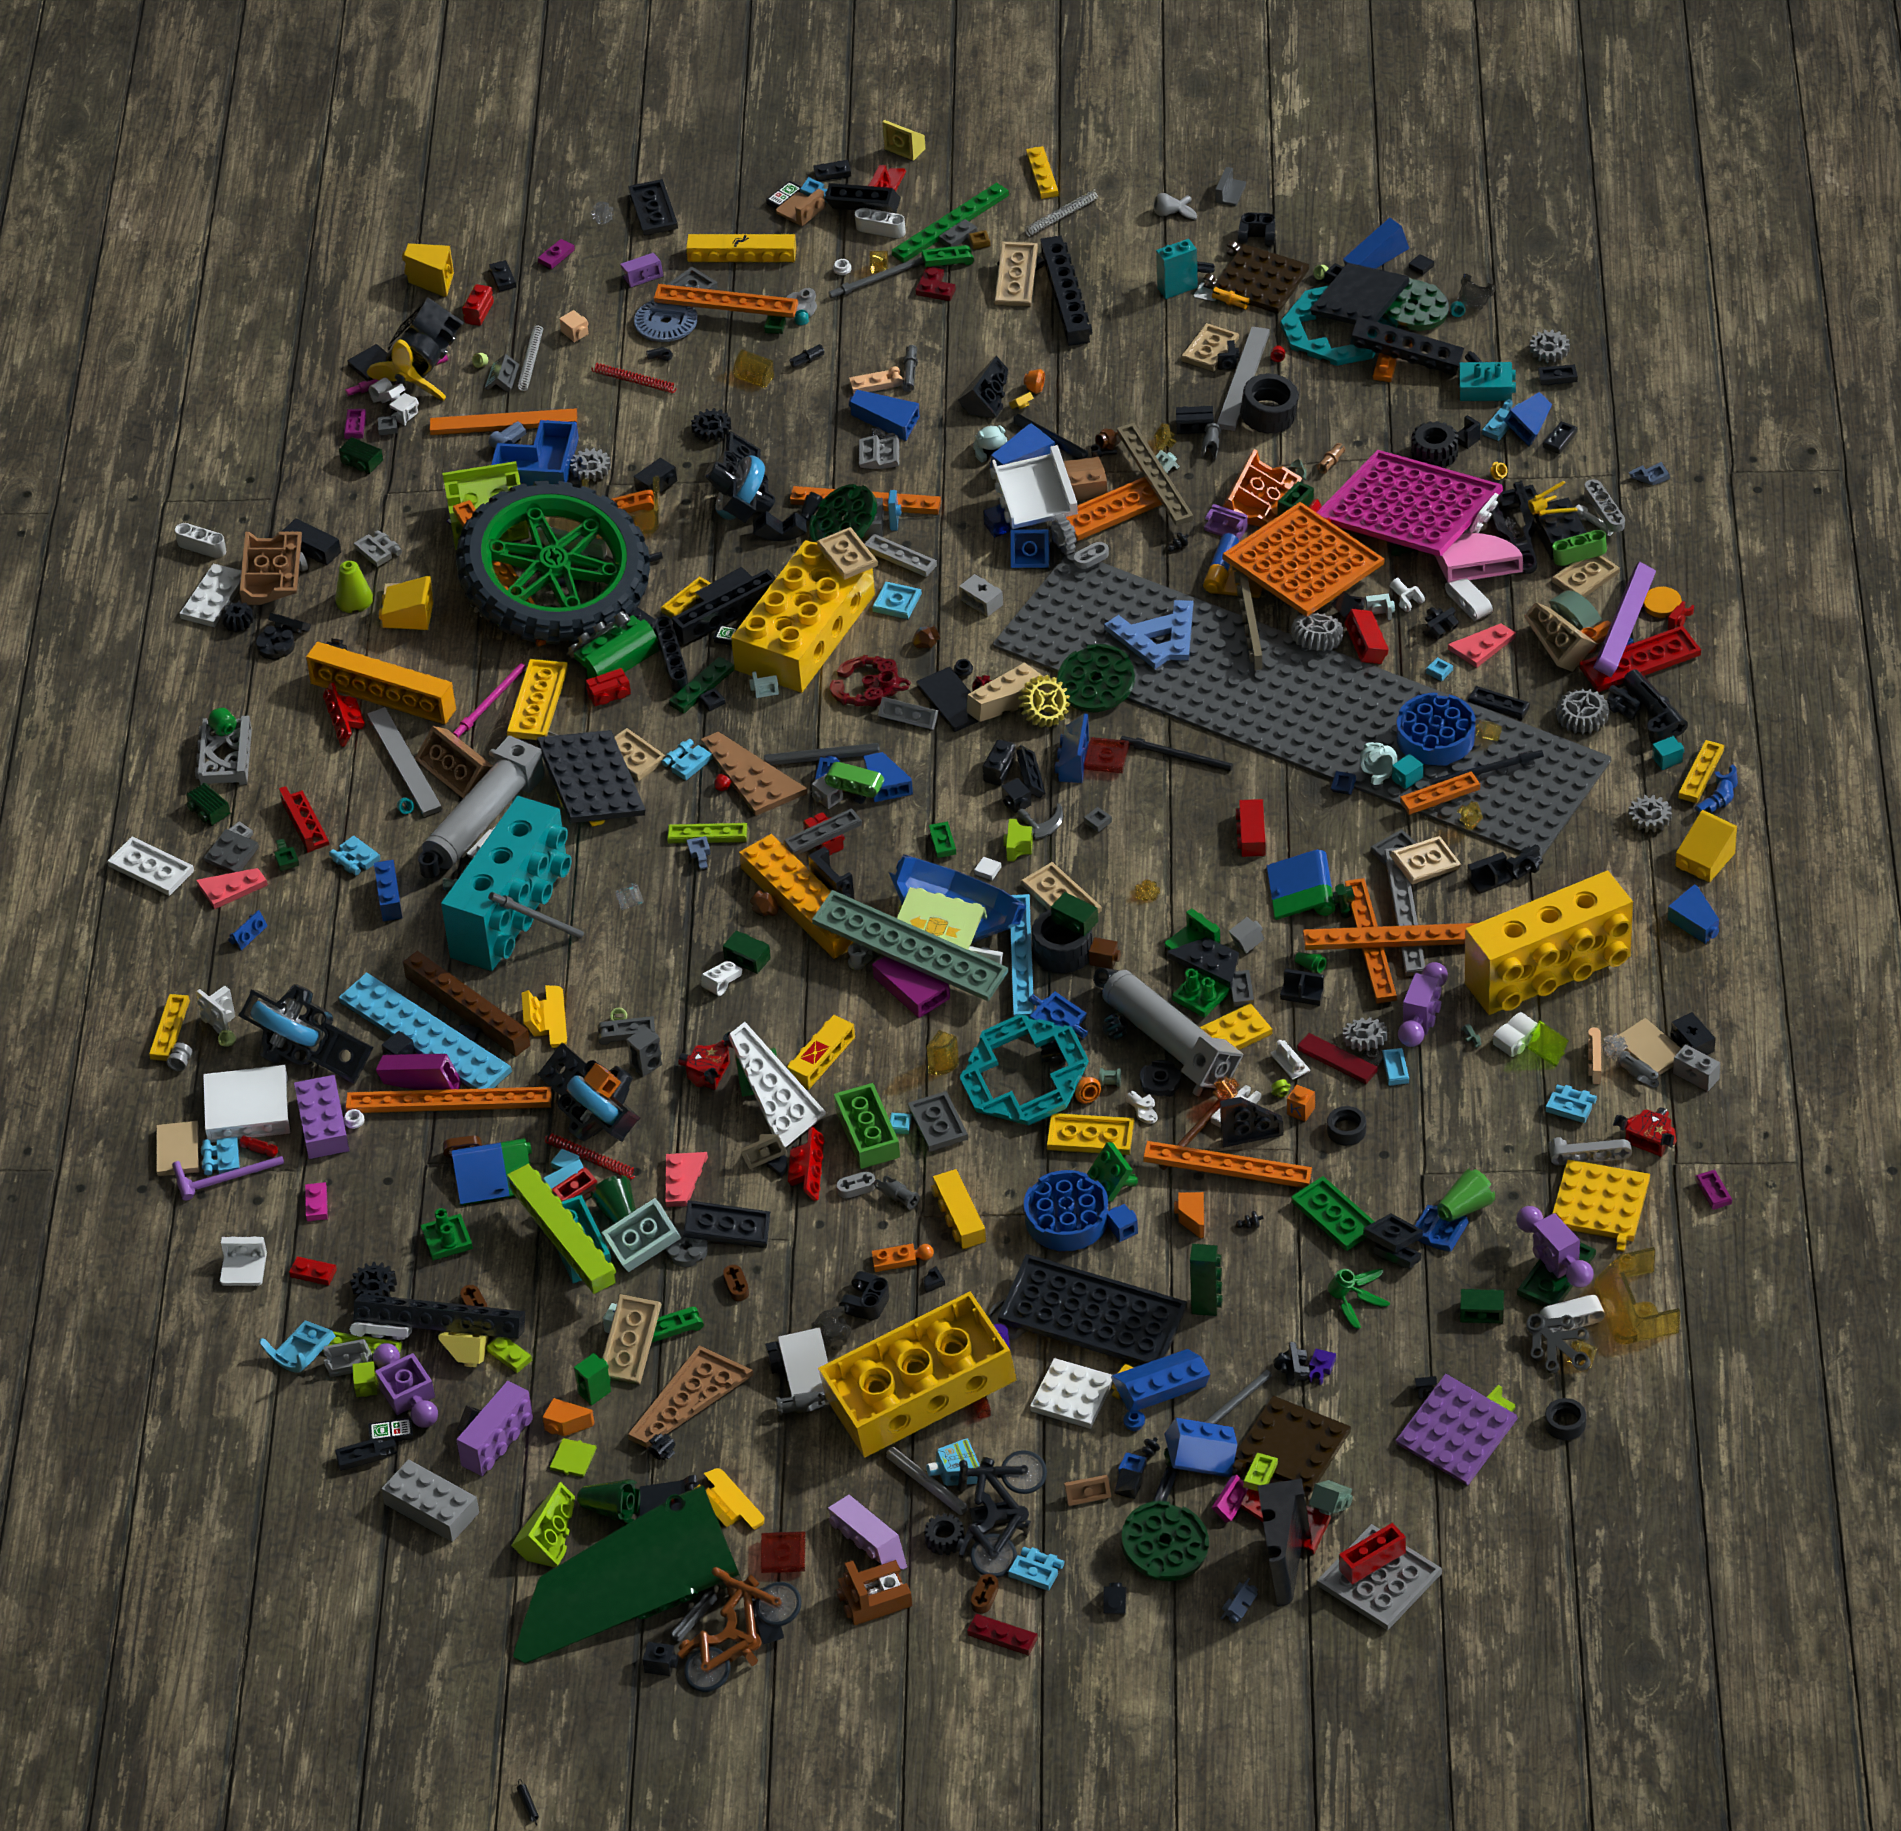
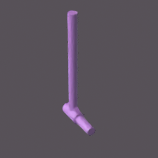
M280 1156L195 1182L185 1177L179 1161L173 1162L172 1166L177 1177V1185L182 1199L187 1201L193 1198L197 1189L282 1165L284 1160Z

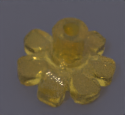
M1146 879L1142 881V885L1137 884L1135 886L1137 891L1135 892L1136 898H1142L1143 901H1148L1149 897L1154 901L1157 899V894H1160V888L1157 887L1155 881L1151 882Z

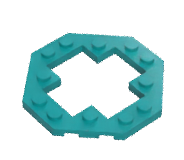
M1329 286L1306 290L1281 320V328L1291 350L1296 352L1299 350L1307 352V355L1319 360L1322 358L1330 361V364L1336 366L1372 359L1376 354L1372 350L1357 348L1354 345L1331 349L1327 337L1308 340L1301 322L1316 319V316L1311 314L1310 308ZM1383 317L1378 321V323L1397 328V326L1391 324Z
M1019 1014L982 1031L979 1037L980 1041L977 1047H974L968 1059L969 1063L965 1071H962L960 1079L976 1112L1031 1125L1067 1108L1089 1060L1072 1027L1066 1025L1061 1027L1054 1025V1022L1042 1019L1037 1021L1029 1019L1026 1015ZM1027 1034L1030 1035L1036 1048L1054 1040L1056 1041L1068 1065L1050 1073L1056 1090L1020 1106L1013 1091L993 1099L981 1075L982 1072L999 1065L992 1051L993 1049Z

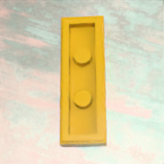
M699 576L661 606V612L672 618L690 609L696 604L695 592L711 583Z

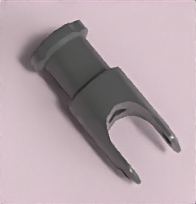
M1211 423L1207 424L1204 429L1206 435L1202 442L1201 458L1204 456L1205 451L1212 453V462H1214L1217 458L1220 442L1218 436L1221 433V428L1218 424Z
M1623 1051L1616 1061L1617 1067L1624 1068L1629 1071L1632 1077L1652 1088L1659 1086V1081L1657 1080L1659 1074L1648 1064L1630 1056L1628 1051Z
M884 1176L883 1182L879 1179L874 1181L876 1189L894 1201H900L905 1204L909 1210L915 1208L919 1202L920 1195L917 1192L909 1191L904 1184L889 1176Z
M819 1391L794 1394L793 1397L782 1399L776 1397L778 1415L782 1416L783 1413L795 1411L796 1413H803L825 1407V1394Z

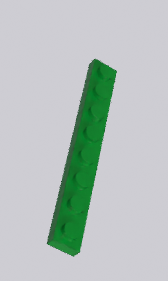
M996 182L892 249V256L902 263L909 261L920 254L922 250L937 243L939 236L964 219L971 221L1008 197L1009 190Z

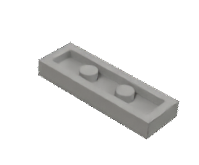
M882 697L878 716L934 729L938 710Z

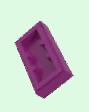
M560 239L538 257V263L553 269L575 250V246Z
M347 409L344 431L345 439H350V437L356 439L363 438L366 409Z
M1715 1169L1695 1175V1181L1712 1210L1732 1204V1198Z

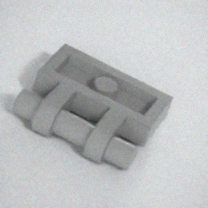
M379 530L374 533V538L368 534L354 543L355 549L376 567L392 559L391 553H395L397 556L402 554L399 544L391 541L387 534L381 533Z

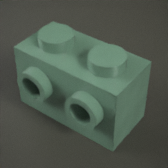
M1330 1480L1316 1483L1309 1505L1319 1508V1512L1326 1515L1338 1513L1350 1507L1353 1499L1351 1495L1352 1489Z

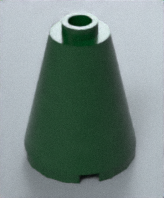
M622 1175L623 1178L617 1179V1176L604 1179L595 1186L596 1191L594 1193L591 1191L590 1193L594 1203L613 1225L636 1210L631 1183L625 1175Z
M632 1479L583 1486L579 1490L577 1501L584 1509L623 1523H630L634 1520L631 1519L633 1514H637L639 1511L640 1490L635 1488L634 1484H637V1482Z

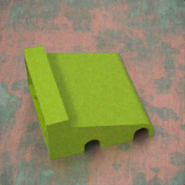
M516 461L442 473L455 550H457L458 539H460L463 526L453 512V506L470 500L475 509H477L481 504L489 502V498L501 491L508 492L511 487L520 485ZM526 521L510 527L498 540L507 542L530 538Z

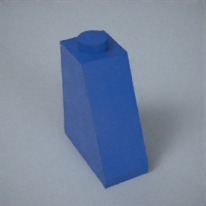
M1538 392L1510 409L1504 422L1528 446H1531L1552 404Z
M883 752L863 756L864 768L876 771L884 777L882 787L878 794L873 797L875 802L913 795L912 779Z
M1694 884L1668 906V920L1704 944L1718 935L1719 918L1697 885Z

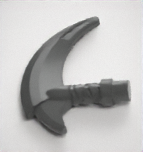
M1057 804V810L1053 817L1041 824L1033 821L1030 814L1024 809H1020L1017 812L1023 822L1025 821L1028 826H1032V834L1035 839L1046 837L1055 832L1063 820L1061 804Z

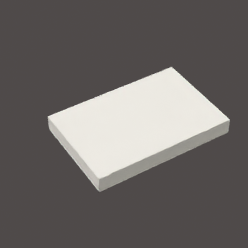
M820 1327L779 1336L778 1341L791 1397L794 1394L821 1391L824 1393L818 1368L827 1364L828 1360Z

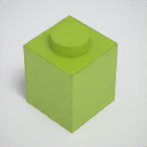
M374 1361L352 1364L356 1397L378 1395Z

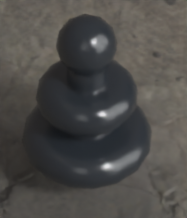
M1177 533V539L1174 538L1172 540L1173 544L1167 547L1168 551L1172 552L1174 548L1181 549L1182 545L1188 546L1187 538L1189 535Z
M1252 1211L1251 1218L1249 1215H1245V1220L1236 1221V1226L1241 1228L1243 1225H1246L1248 1228H1251L1252 1223H1254V1226L1259 1228V1220H1263L1264 1217L1263 1215L1258 1216L1256 1211Z
M1156 1437L1153 1440H1144L1146 1447L1141 1449L1144 1453L1142 1457L1146 1459L1148 1456L1153 1457L1154 1451L1160 1450L1159 1444L1156 1443L1158 1440Z

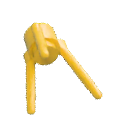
M1565 481L1556 484L1528 501L1529 509L1533 515L1537 513L1542 516L1545 514L1575 512L1578 509L1545 510L1548 508L1547 502L1556 499L1557 496L1553 495L1548 498H1544V496L1565 484Z

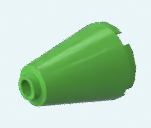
M1476 1169L1464 1171L1437 1205L1439 1217L1450 1222L1491 1205L1495 1201V1192L1491 1193L1489 1188L1491 1183L1487 1177Z

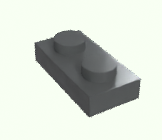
M964 219L941 234L939 242L947 247L958 246L969 238L970 233L977 232V227Z
M1249 970L1236 971L1233 978L1231 992L1234 1007H1244L1250 1003L1254 1006Z

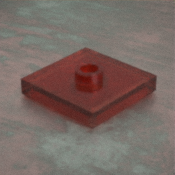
M1090 737L1084 770L1123 773L1129 741Z
M805 1531L761 1533V1573L805 1572Z

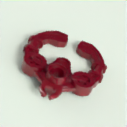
M863 655L842 663L837 670V675L847 678L853 673L855 668L865 667L866 664L873 665V668H878V675L863 677V686L867 689L864 695L857 694L856 697H851L849 693L843 692L845 689L843 680H832L829 686L832 696L841 702L842 705L853 704L858 707L867 705L875 707L881 704L882 697L893 696L898 691L908 690L911 682L898 676L897 664L893 659ZM902 683L907 684V685L902 686V687L899 686V685L902 684Z

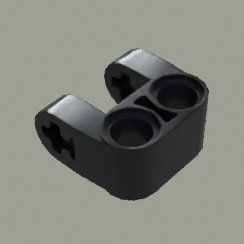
M1244 213L1239 224L1238 244H1248L1249 237H1265V245L1274 246L1275 216L1270 213Z
M857 1271L851 1284L855 1289L864 1293L861 1298L845 1294L839 1302V1309L845 1314L870 1321L876 1320L880 1317L889 1301L888 1281L883 1277Z

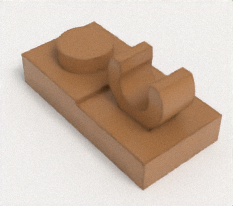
M1107 1475L1064 1483L1068 1506L1111 1498Z

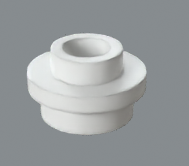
M839 259L835 262L833 270L838 275H846L851 271V264L846 259Z
M356 1109L349 1110L344 1117L345 1126L351 1129L359 1128L365 1121L364 1115Z

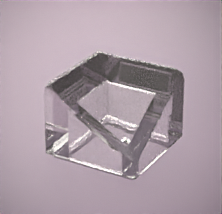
M631 883L615 891L621 910L644 903L637 884Z

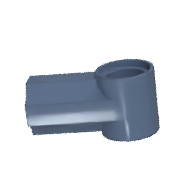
M517 421L501 433L499 431L493 432L489 437L488 443L495 449L497 443L513 444L526 435V429L522 423Z

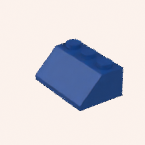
M1085 713L1066 725L1064 734L1060 735V745H1062V748H1058L1057 756L1060 760L1055 764V773L1059 775V782H1083L1089 746L1088 714Z
M1175 1418L1164 1433L1172 1467L1231 1477L1237 1450V1440L1233 1427Z

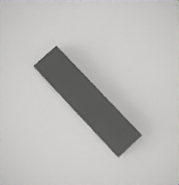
M851 808L783 840V843L794 856H797L861 826L862 820Z

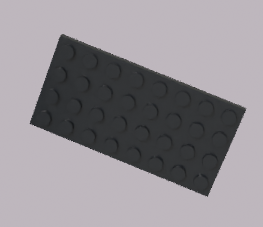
M1026 1254L998 1316V1322L1143 1365L1167 1356L1187 1308V1301Z

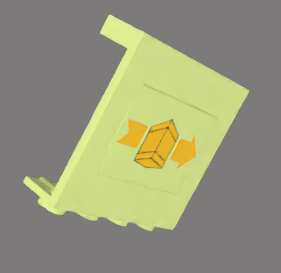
M910 887L897 919L969 950L981 918L987 919L985 907L978 903L971 904L964 902L960 898L953 899L941 893L934 894L922 888L915 889Z

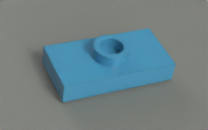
M890 490L888 498L890 529L897 531L899 516H901V505H898L897 490Z

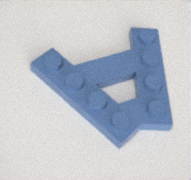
M1174 600L1173 614L1135 624H1130L1120 615H1117L1104 624V629L1154 669L1169 660H1189L1193 601ZM1171 633V641L1156 644L1150 640V638Z

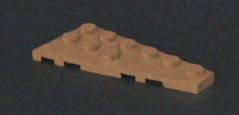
M720 732L701 739L703 747L712 753L715 763L724 775L731 780V784L755 816L808 794L806 787Z
M698 1346L629 1432V1440L646 1448L652 1445L649 1440L656 1434H668L752 1377L753 1370L702 1346Z

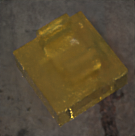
M1162 423L1154 434L1157 449L1163 450L1166 445L1173 447L1176 443V440L1173 439L1175 434L1170 432L1168 424Z
M1471 801L1467 806H1461L1457 810V813H1461L1460 821L1464 822L1466 829L1472 830L1483 819L1478 802Z

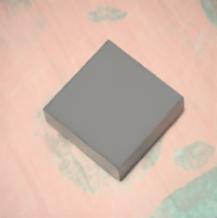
M240 821L228 829L247 838L253 836V830Z

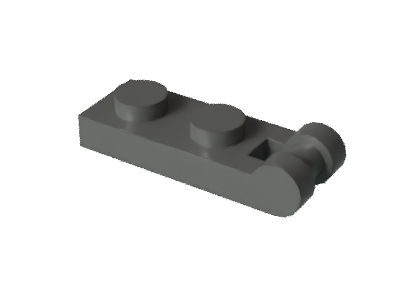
M654 1016L600 1022L598 1024V1032L600 1033L598 1037L599 1043L607 1045L612 1041L627 1040L644 1027L655 1032Z

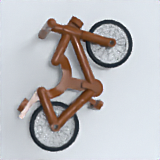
M714 1567L712 1574L720 1578L727 1586L730 1599L721 1609L720 1614L722 1617H727L728 1622L725 1629L717 1635L710 1636L706 1631H701L691 1641L687 1639L679 1645L680 1651L677 1654L681 1659L686 1657L693 1649L700 1647L699 1650L695 1651L688 1658L685 1665L684 1673L688 1684L700 1692L714 1691L726 1682L730 1674V1663L743 1655L751 1666L756 1665L758 1659L752 1651L757 1650L761 1646L762 1641L760 1636L756 1634L752 1598L756 1599V1613L762 1622L774 1627L784 1626L793 1621L801 1609V1596L793 1585L786 1582H775L760 1590L756 1588L759 1582L751 1574L746 1580L738 1581L730 1577L724 1570ZM742 1597L744 1600L747 1633L735 1629L737 1613L734 1607ZM727 1639L739 1642L724 1652L718 1648L711 1647L721 1644Z

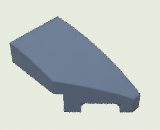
M1662 462L1648 469H1645L1642 465L1629 472L1631 478L1651 485L1670 479V475Z

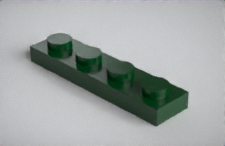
M719 656L669 700L670 706L682 713H686L699 701L701 694L716 687L735 670L734 664Z

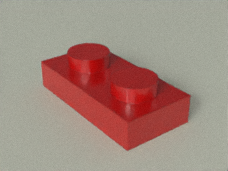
M297 1256L289 1274L291 1278L329 1286L337 1268L335 1264Z

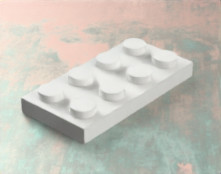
M213 563L180 612V618L215 627L221 618V611L225 609V605H230L240 590L242 570Z
M133 836L107 861L109 867L169 896L194 872L193 865Z

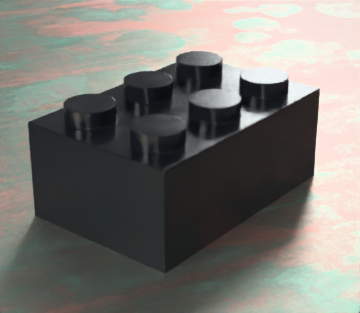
M1568 497L1547 502L1548 508L1545 510L1574 507ZM1576 511L1545 514L1542 516L1539 513L1533 515L1536 531L1551 560L1554 559L1553 543L1587 533Z

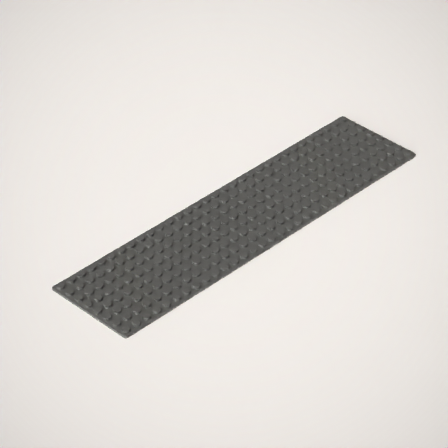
M1076 552L1065 555L993 642L994 647L1056 672L1059 671L1063 661L1072 652L1083 650L1088 645L1106 644L1119 648L1127 654L1135 671L1134 687L1126 698L1127 700L1334 780L1336 771L1355 774L1356 781L1353 788L1401 807L1403 805L1400 802V796L1430 786V779L1516 757L1519 753H1531L1542 750L1544 757L1531 760L1528 764H1516L1476 775L1475 777L1480 783V790L1416 812L1519 853L1523 848H1530L1536 844L1540 847L1539 853L1541 858L1611 763V756L1465 701L1475 714V743L1465 757L1445 766L1423 764V778L1407 789L1396 784L1392 779V774L1388 779L1383 780V784L1374 785L1371 783L1373 774L1365 773L1360 766V754L1364 749V744L1373 742L1392 747L1397 754L1398 762L1406 756L1397 743V717L1400 708L1407 701L1418 695L1438 693L1439 696L1449 697V694L1333 650L1326 649L1323 652L1322 650L1316 651L1302 648V645H1297L1293 641L1291 634L1257 621L1256 625L1262 651V669L1255 670L1253 662L1250 663L1249 651L1251 649H1247L1246 638L1249 637L1245 636L1244 624L1246 622H1242V615L1103 562H1099L1086 569L1078 568L1074 564ZM1174 600L1193 601L1189 660H1169L1154 669L1104 629V624L1117 615H1120L1130 624H1135L1173 614ZM1171 633L1153 637L1150 640L1156 644L1171 641ZM1097 675L1092 677V680L1094 682L1100 678L1102 679V677Z

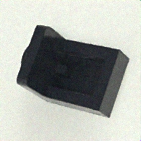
M1234 340L1227 341V353L1218 354L1219 370L1236 369L1239 347L1235 348Z
M1109 1583V1586H1104V1614H1126L1127 1588L1122 1587V1583Z

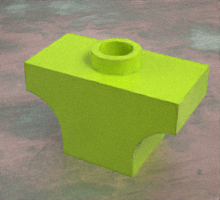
M1009 819L1008 834H1004V846H1006L1007 861H1015L1020 855L1032 854V826H1022L1017 822V819Z

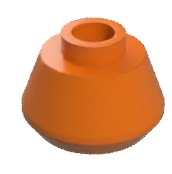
M1036 369L1025 374L1024 385H1026V388L1035 394L1042 392L1045 372L1042 369Z
M1081 1077L1075 1090L1076 1099L1084 1104L1095 1101L1101 1092L1100 1082L1093 1077Z

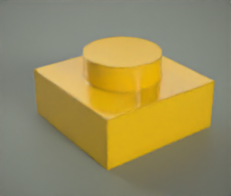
M1028 392L1010 401L1009 405L1011 409L1018 407L1020 410L1029 405L1028 401L1032 400L1033 396L1031 392Z

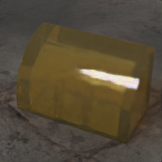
M742 349L735 360L734 377L765 388L774 378L773 360Z
M939 1030L927 1045L929 1074L944 1075L952 1072L959 1065L956 1036Z

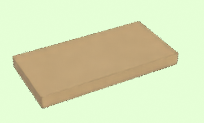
M1002 242L995 305L1031 306L1038 243Z
M1053 862L1021 880V886L1047 910H1051L1053 903L1064 892H1067L1097 907L1098 913L1102 911V907Z
M619 1295L603 1359L609 1365L608 1373L610 1379L641 1384L662 1305L661 1302Z

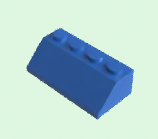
M1185 1349L1112 1375L1111 1379L1130 1413L1206 1387L1210 1372L1201 1356L1189 1349Z

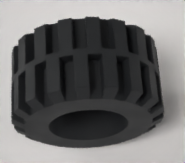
M1430 421L1427 424H1420V427L1417 426L1411 436L1412 459L1441 468L1452 465V462H1455L1456 457H1458V435L1456 429H1453L1447 423H1440V421Z

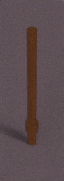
M1230 1086L1177 1146L1187 1147L1211 1120V1116L1220 1108V1101L1229 1099L1236 1092V1089ZM1159 1164V1167L1162 1170H1166V1168L1168 1167L1166 1165Z

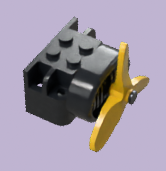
M427 298L400 324L387 346L389 351L386 355V362L370 365L367 375L376 380L387 378L392 382H412L434 397L444 401L446 396L434 385L426 381L424 377L447 354L448 350L446 348L453 343L456 338L454 336L456 331L464 322L430 298Z

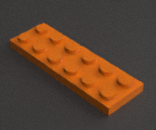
M1142 477L1077 505L1078 514L1068 516L1066 519L1074 526L1076 531L1075 537L1079 541L1158 507L1162 503L1146 478Z

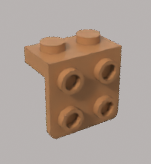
M818 188L810 196L797 192L776 209L777 214L803 226L825 208L824 191Z

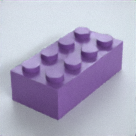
M335 1075L295 1082L294 1085L309 1159L350 1151Z
M507 1381L457 1438L461 1466L480 1476H483L487 1470L493 1467L499 1456L506 1452L507 1447L519 1437L520 1432L533 1419L528 1390L510 1381Z

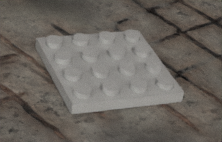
M1371 1524L1350 1547L1380 1529ZM1406 1546L1405 1554L1353 1585L1339 1571L1338 1558L1317 1580V1586L1384 1629L1389 1630L1442 1574V1568Z

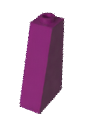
M886 956L872 964L873 978L918 1018L950 999V986L941 980Z
M447 1054L383 1055L376 1069L383 1084L414 1090L459 1089L462 1083Z

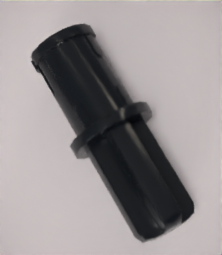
M818 344L811 349L803 350L801 354L789 360L792 368H797L807 362L811 363L815 358L824 355V348L821 344Z

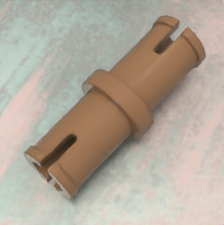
M1336 443L1330 451L1325 453L1323 460L1317 465V470H1320L1323 466L1320 473L1325 474L1332 465H1336L1338 458L1345 452L1344 446L1339 450L1342 446L1341 443Z

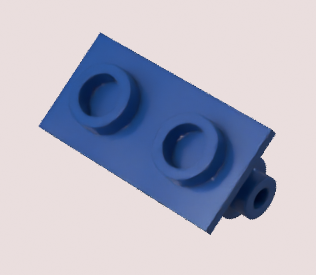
M260 910L250 915L243 925L229 935L228 941L231 944L236 943L240 950H243L268 926Z

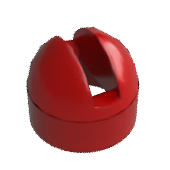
M1282 346L1273 347L1270 355L1271 359L1275 362L1283 361L1285 358L1284 348Z
M718 774L714 781L715 788L718 791L726 790L731 784V780L723 774Z

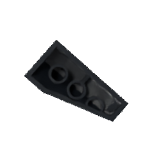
M997 355L958 399L962 408L966 409L969 414L995 419L1003 409L1001 401L1005 396L1003 387L1007 382L1008 368Z

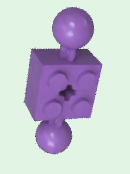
M1432 962L1427 964L1422 974L1415 973L1403 1002V1024L1398 1030V1038L1405 1046L1414 1047L1419 1045L1424 1038V1034L1427 1035L1429 1028L1434 1026L1435 1013H1439L1441 1008V1001H1439L1442 990L1441 986L1446 983L1448 978L1447 969L1440 963Z
M1534 1206L1521 1208L1517 1213L1516 1223L1522 1231L1534 1233L1532 1251L1535 1257L1540 1258L1547 1270L1553 1272L1557 1278L1566 1274L1568 1282L1575 1287L1582 1288L1589 1285L1593 1279L1594 1272L1589 1263L1579 1260V1238L1555 1213L1543 1219V1215L1538 1208Z
M389 1343L379 1345L373 1352L374 1364L379 1368L375 1371L378 1388L396 1415L411 1409V1419L415 1425L421 1428L432 1426L438 1418L437 1407L428 1401L435 1398L432 1380L414 1353L400 1359V1353L394 1345Z

